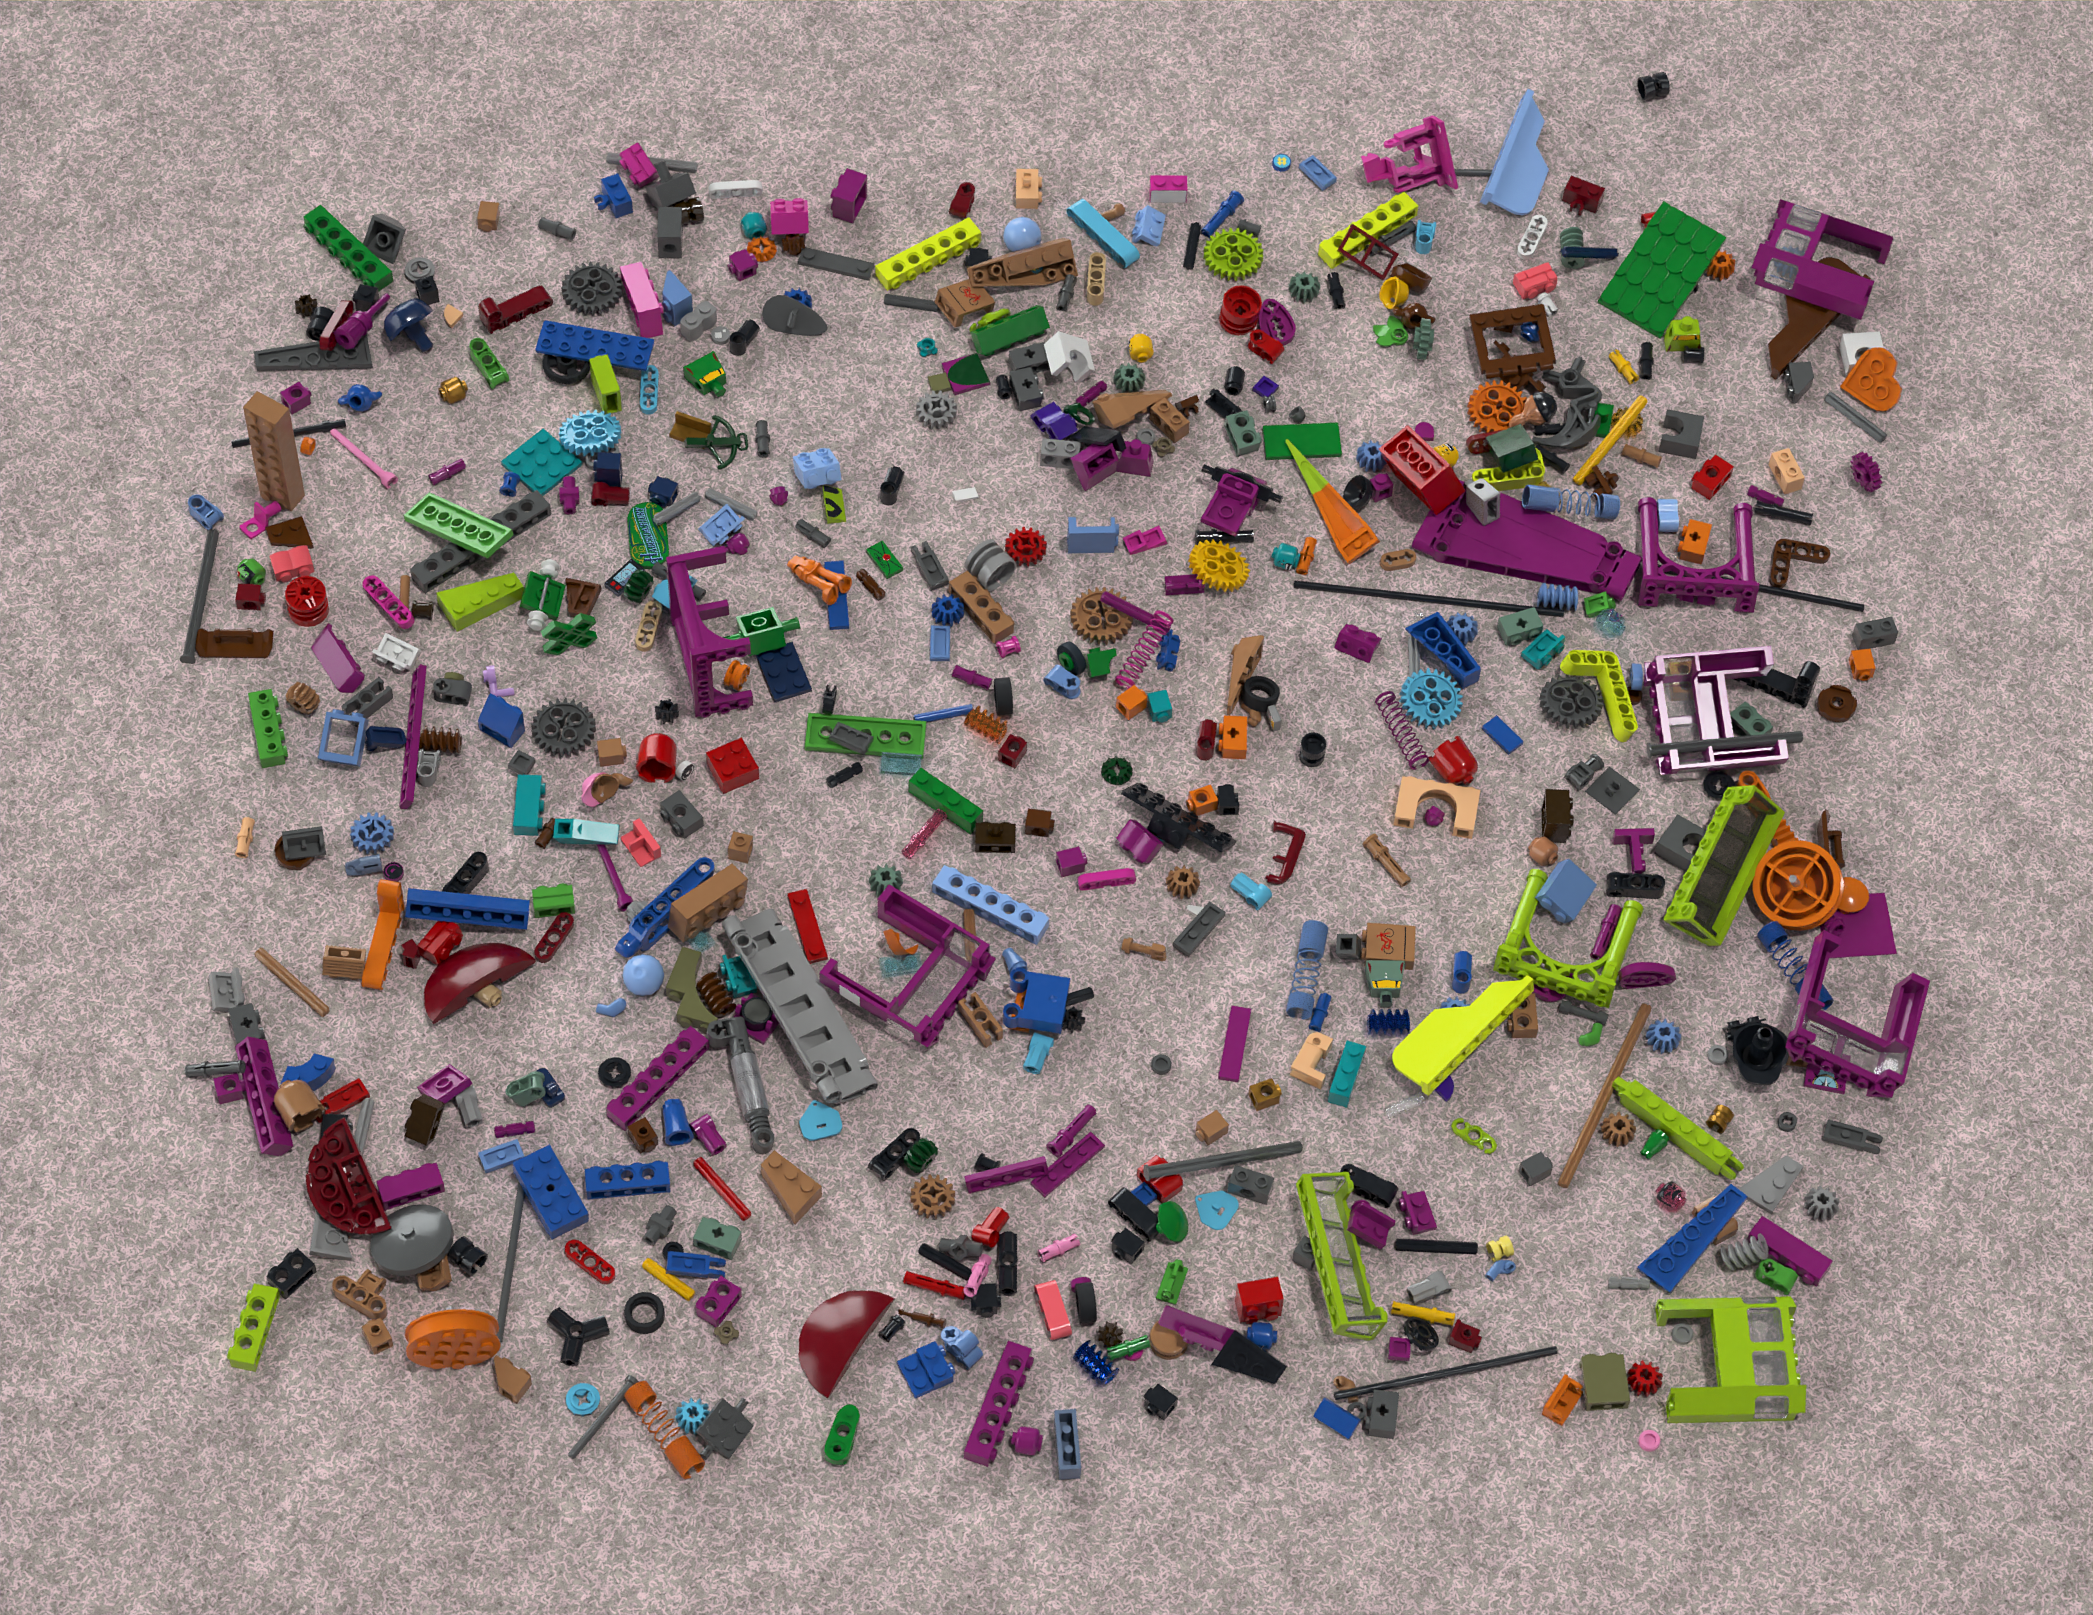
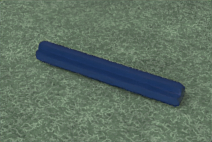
M1564 246L1560 250L1562 257L1615 259L1619 255L1616 248Z

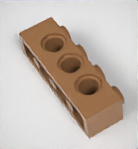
M967 570L949 581L950 594L954 598L959 597L960 603L964 605V610L994 644L1014 633L1012 617L1003 612L1001 605L991 598V594L987 589H983L976 576H972Z

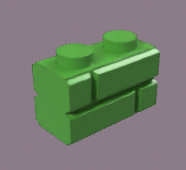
M562 883L556 887L539 886L536 889H532L535 918L557 916L563 912L575 914L572 885Z

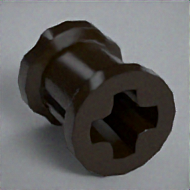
M413 600L412 615L414 618L416 616L433 618V601L417 603L416 600Z

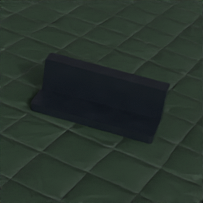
M1084 426L1069 436L1071 441L1084 442L1087 447L1092 444L1106 446L1112 443L1115 451L1122 452L1127 448L1121 431Z

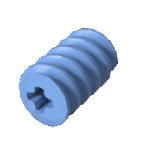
M1542 583L1538 592L1537 607H1539L1541 602H1543L1544 607H1547L1550 602L1552 608L1558 603L1560 609L1566 604L1567 610H1570L1571 606L1574 605L1576 611L1578 605L1577 587L1574 586L1570 591L1569 586H1565L1564 590H1562V586L1558 585L1555 590L1554 584H1550L1547 589L1546 583Z

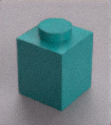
M1167 690L1147 693V706L1152 721L1163 723L1172 718L1173 709Z

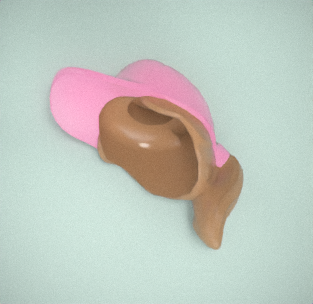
M599 772L586 778L582 784V802L589 807L603 803L615 795L619 785H630L633 779L620 773L609 775Z

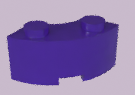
M1055 402L1044 406L1030 415L1042 432L1047 431L1049 439L1062 440L1078 431L1074 418L1070 417L1069 414L1063 413Z

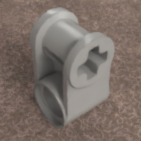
M420 749L417 767L420 785L430 787L436 782L441 760L440 750L429 752Z

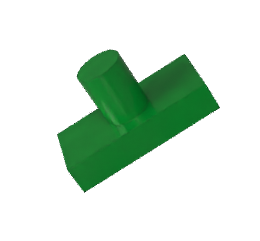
M1598 403L1594 418L1596 415H1599L1601 423L1595 437L1605 438L1610 431L1614 405Z

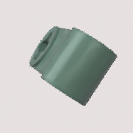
M538 1071L530 1072L526 1076L512 1081L507 1086L505 1093L519 1106L524 1107L545 1095V1088L543 1087L545 1076Z

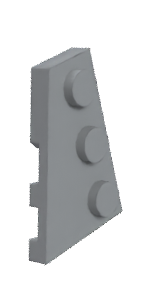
M1786 1155L1744 1184L1739 1190L1748 1196L1747 1200L1772 1214L1804 1166Z
M315 1210L309 1255L351 1261L352 1256L351 1251H349L348 1237L345 1231L336 1228V1226L326 1221Z

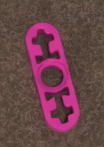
M1124 868L1082 874L1077 880L1079 889L1083 891L1104 888L1103 886L1108 885L1114 887L1134 884L1136 882V875L1134 869Z

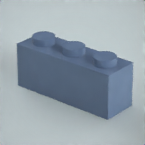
M1076 1409L1054 1410L1059 1480L1081 1478Z

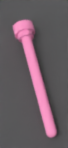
M337 429L330 431V434L380 477L381 484L387 489L391 487L389 486L391 482L393 484L397 483L398 477L392 472H385Z

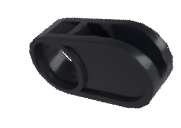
M827 684L822 709L824 714H833L837 685H834L832 691L830 690V685Z

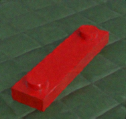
M807 889L787 893L809 964L828 960Z

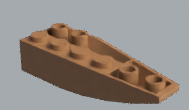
M1059 238L1030 248L1014 251L967 268L971 287L1047 285L1065 280L1068 274L1074 275V277L1078 276L1071 240L1066 238ZM1044 267L1039 274H1034L1031 271L1032 269Z

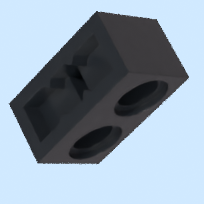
M297 1248L295 1251L289 1252L278 1266L272 1267L266 1277L268 1284L271 1287L278 1288L280 1295L286 1300L317 1271L315 1263ZM296 1264H302L300 1268H294ZM280 1278H287L284 1282H278Z

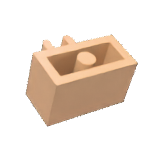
M1016 169V208L1038 209V203H1042V191H1038V188H1042V177H1038V169Z

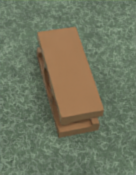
M976 992L971 994L969 1003L970 1006L975 1005V1010L971 1011L965 1005L967 1002L965 998L958 1001L959 1012L985 1048L992 1045L991 1036L985 1032L987 1029H991L994 1032L998 1041L1003 1039L1002 1027ZM977 1019H984L985 1021L978 1022Z

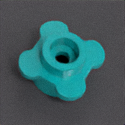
M924 338L917 343L922 357L938 353V349L935 347V340L931 338Z

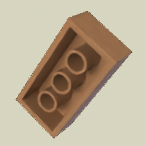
M733 863L671 903L668 928L683 943L688 939L695 938L700 931L710 928L715 921L725 918L730 911L735 908L738 909L744 904L748 878Z

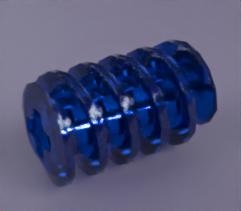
M1371 1009L1367 1017L1368 1035H1370L1372 1029H1374L1376 1035L1379 1034L1380 1029L1383 1030L1384 1035L1387 1034L1388 1029L1391 1030L1392 1035L1395 1034L1396 1029H1399L1400 1035H1403L1404 1029H1407L1409 1035L1410 1016L1408 1010L1404 1009L1401 1015L1400 1010L1395 1009L1393 1015L1391 1009H1387L1386 1014H1384L1383 1009H1379L1378 1014H1376L1374 1009Z
M1091 1340L1084 1342L1074 1353L1073 1360L1079 1362V1366L1084 1368L1087 1374H1090L1091 1379L1096 1380L1097 1385L1108 1384L1116 1377L1120 1369L1112 1370L1114 1363L1106 1364L1108 1356L1100 1358L1103 1351L1099 1350L1095 1353L1097 1345L1089 1346Z

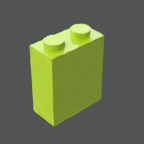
M608 354L589 359L591 381L602 411H604L605 415L622 411L620 388Z

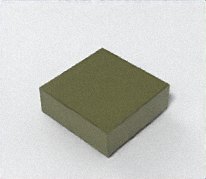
M946 372L928 376L931 391L934 390L935 394H938L939 391H942V393L951 391Z

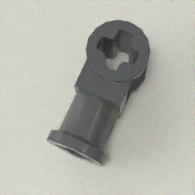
M1591 754L1590 759L1585 763L1580 761L1577 765H1573L1566 772L1564 778L1572 781L1577 786L1576 789L1580 791L1593 779L1594 773L1598 769L1604 768V762L1597 754Z

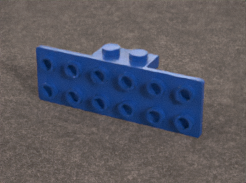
M545 320L535 350L537 353L588 362L591 358L608 354L612 366L646 371L653 350L654 339Z

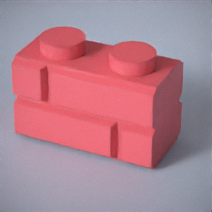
M1547 262L1514 274L1513 284L1524 300L1527 298L1533 299L1543 292L1549 293L1556 288L1558 279Z

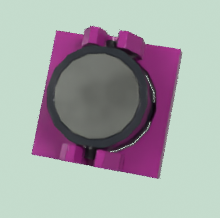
M750 993L747 998L742 997L741 1005L737 1004L734 1017L744 1018L748 1037L764 1045L779 1024L767 1001Z

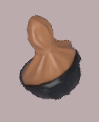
M1534 392L1533 395L1527 398L1523 412L1511 418L1509 427L1511 428L1519 424L1524 426L1526 423L1541 425L1545 422H1550V419L1554 417L1557 411L1554 397L1545 392Z

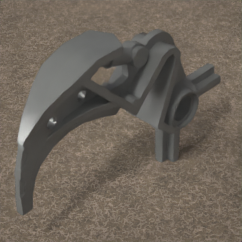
M1582 357L1575 358L1571 368L1563 370L1562 373L1552 370L1543 371L1542 379L1558 383L1563 398L1574 400L1570 401L1567 422L1564 428L1550 438L1533 436V443L1548 447L1573 448L1582 446L1595 437L1600 427L1601 417L1596 415L1594 418V414L1598 408L1597 404L1602 399V392L1580 374L1586 363V360H1582ZM1585 409L1589 410V421L1585 423L1580 414Z

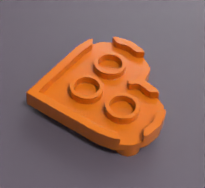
M1874 347L1870 350L1868 349L1861 355L1840 387L1872 409L1889 411L1899 402L1902 387L1894 378L1898 365L1897 360L1889 350Z

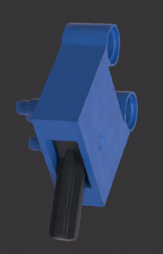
M1021 967L1014 968L1010 973L1011 990L1016 993H1022L1026 989L1027 991L1023 1009L1016 1003H1009L1004 1006L1003 1024L1007 1028L1021 1027L1061 1034L1066 1007L1093 999V989L1087 987L1069 993L1070 978L1029 972ZM1016 979H1022L1023 981L1018 982V981H1015V980H1016ZM1014 1014V1015H1016V1016H1015V1017H1009L1008 1015Z

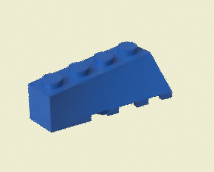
M1439 612L1405 628L1408 633L1442 661L1462 689L1479 681L1480 666Z

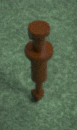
M898 1309L899 1315L909 1316L912 1320L927 1323V1327L935 1324L944 1329L947 1320L945 1318H934L935 1315L933 1313L925 1315L918 1312L909 1313L903 1309Z

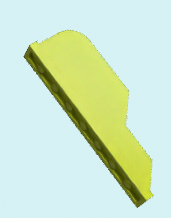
M1526 975L1522 980L1494 982L1470 1006L1434 1009L1394 1049L1392 1055L1394 1067L1407 1078L1421 1086L1422 1092L1429 1096L1534 991L1533 978Z

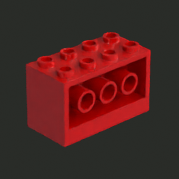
M1406 425L1378 449L1393 474L1435 515L1439 514L1465 492L1450 464L1409 425Z

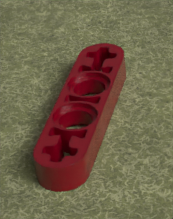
M340 301L320 336L319 345L321 350L332 351L337 341L333 332L352 316L354 312L353 301Z

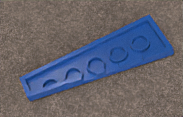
M1730 1184L1707 1207L1698 1212L1689 1223L1681 1227L1680 1231L1673 1237L1671 1236L1663 1246L1646 1258L1637 1269L1671 1294L1745 1203L1748 1196Z

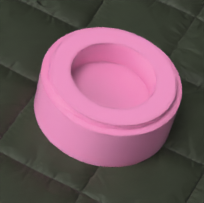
M1645 1430L1640 1434L1639 1445L1645 1451H1655L1660 1445V1436L1653 1430Z

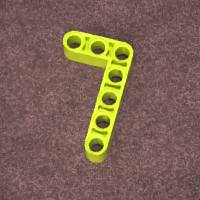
M1571 650L1560 663L1561 670L1567 675L1597 676L1614 737L1620 742H1627L1637 730L1638 724L1618 657L1610 651Z

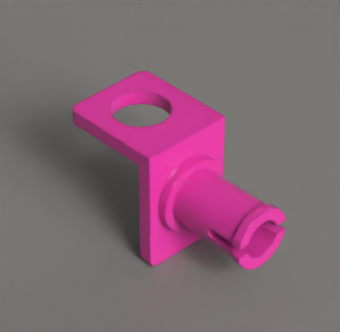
M273 501L263 508L258 502H255L254 517L241 524L239 529L249 539L255 538L265 531V527H268L269 518L281 512V506L277 501ZM254 524L258 527V530L250 532L247 530V527Z

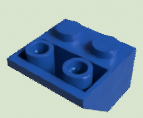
M490 693L478 719L479 730L512 748L525 732L523 712L519 707L508 704L502 697H496Z

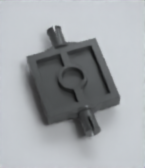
M724 1398L719 1399L695 1432L703 1438L706 1447L699 1454L703 1459L707 1460L712 1451H716L726 1459H730L754 1425L742 1414V1411L749 1404L746 1399L741 1398L736 1407L731 1406Z

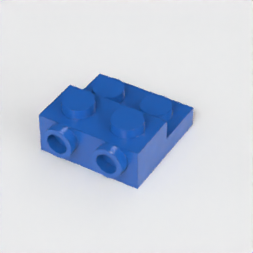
M936 1341L916 1349V1353L897 1361V1365L915 1399L946 1386L954 1380L955 1369L951 1362H946L944 1358L946 1357V1352L942 1345H937Z

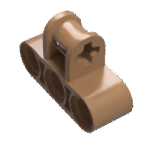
M367 1269L357 1282L347 1276H338L333 1280L332 1287L334 1295L338 1300L372 1320L379 1318L384 1320L388 1314L386 1301L379 1296L386 1285L385 1278L380 1279L372 1274L371 1270ZM343 1286L347 1287L346 1290H343V1291L338 1290L340 1287H343ZM358 1297H365L361 1301L356 1300ZM376 1307H382L379 1311H373Z

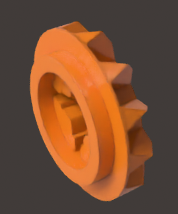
M761 235L757 239L753 237L747 246V252L753 253L758 262L771 260L777 251L774 240L771 241L769 237L763 238ZM760 244L764 247L763 253H761Z

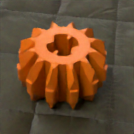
M1719 250L1706 270L1707 276L1713 275V280L1716 276L1719 277L1720 281H1722L1723 277L1728 279L1730 274L1734 273L1736 264L1735 259H1732V254H1727L1726 250L1724 252Z

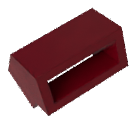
M410 939L401 945L403 963L406 967L416 969L421 959L420 952L414 940Z

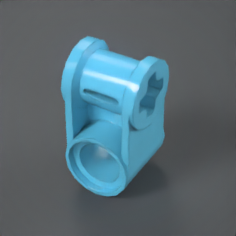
M1418 219L1415 250L1419 254H1428L1431 251L1436 222L1427 223L1421 222Z

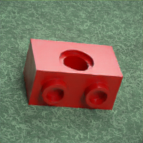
M1715 454L1711 460L1707 459L1700 472L1697 471L1693 475L1691 488L1711 500L1732 476L1734 466Z

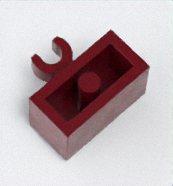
M1571 175L1564 188L1562 201L1570 204V212L1574 208H1579L1578 215H1582L1584 209L1596 214L1603 201L1605 188Z

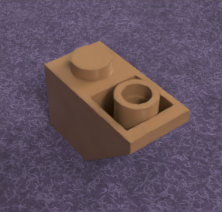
M496 1355L494 1357L499 1393L517 1404L532 1385L531 1376L525 1369H518L513 1366L509 1359L505 1357L500 1358Z

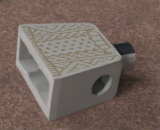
M1471 479L1465 481L1463 487L1466 490V503L1479 521L1485 526L1500 518V492L1484 479H1479L1475 482Z

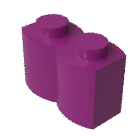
M1129 819L1116 837L1120 842L1119 846L1126 851L1130 850L1134 854L1133 858L1139 863H1150L1164 845L1141 823L1133 819Z

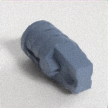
M380 854L360 857L345 863L347 876L383 872Z

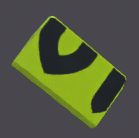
M823 486L827 524L846 522L842 489Z

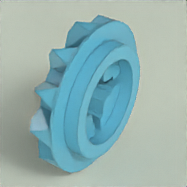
M580 1383L571 1387L567 1392L566 1404L574 1415L579 1414L583 1417L586 1414H592L595 1409H598L600 1395L594 1386ZM587 1394V1401L589 1403L583 1402L579 1406L578 1398H583Z

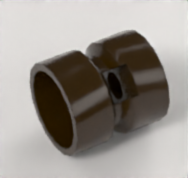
M699 197L690 198L687 202L681 200L673 204V207H682V225L689 224L690 220L693 222L704 220L703 207Z

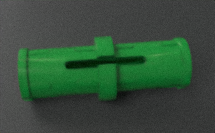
M1147 1335L1130 1341L1127 1339L1119 1345L1106 1348L1109 1360L1113 1361L1126 1355L1130 1357L1135 1352L1150 1348Z

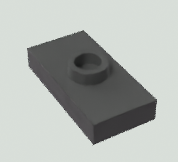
M837 722L829 736L830 741L862 755L866 754L874 740L873 736L840 722Z

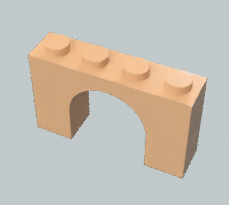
M1402 776L1394 825L1413 829L1417 807L1427 799L1438 798L1448 802L1455 811L1452 836L1472 839L1480 790L1473 787L1456 786L1452 783L1445 784L1434 780L1417 779L1413 776Z

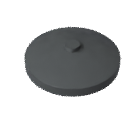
M422 1204L411 1205L388 1215L392 1229L373 1234L370 1243L372 1256L376 1264L383 1271L397 1276H410L432 1268L446 1256L453 1243L454 1230L448 1216L439 1208Z

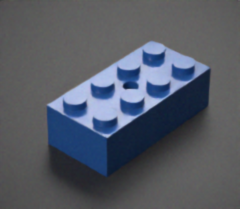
M550 1144L512 1163L514 1175L551 1240L589 1222V1213Z

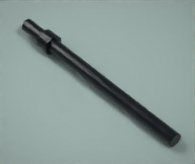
M345 419L331 422L326 420L322 421L321 424L295 428L293 432L294 436L320 431L325 433L330 432L331 429L346 427ZM249 437L232 440V447L250 445Z

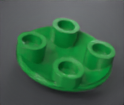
M1173 1201L1160 1204L1158 1207L1159 1223L1156 1225L1157 1231L1160 1234H1164L1171 1241L1180 1242L1184 1240L1188 1234L1189 1227L1184 1210Z

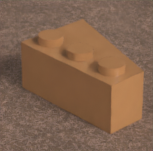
M775 1150L761 1163V1175L796 1225L822 1197V1186Z

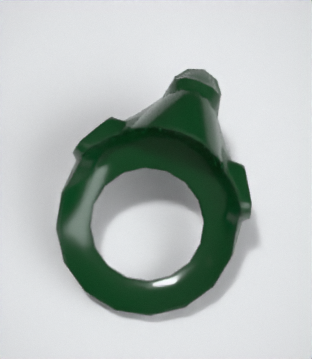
M1073 403L1063 408V413L1070 414V417L1072 416L1080 424L1090 426L1095 421L1092 412L1081 406V403ZM1077 412H1081L1088 416L1089 421L1086 422L1081 420V417L1077 415Z

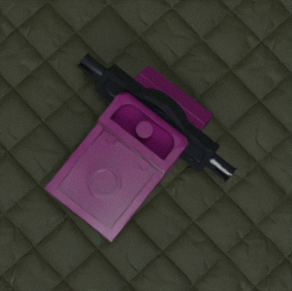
M1206 464L1202 467L1201 472L1212 475L1211 479L1219 482L1214 496L1201 517V523L1236 537L1247 515L1251 517L1260 499L1266 502L1273 500L1279 504L1282 502L1283 496L1273 493V488L1267 486V481L1233 467L1229 470L1219 466L1212 468Z

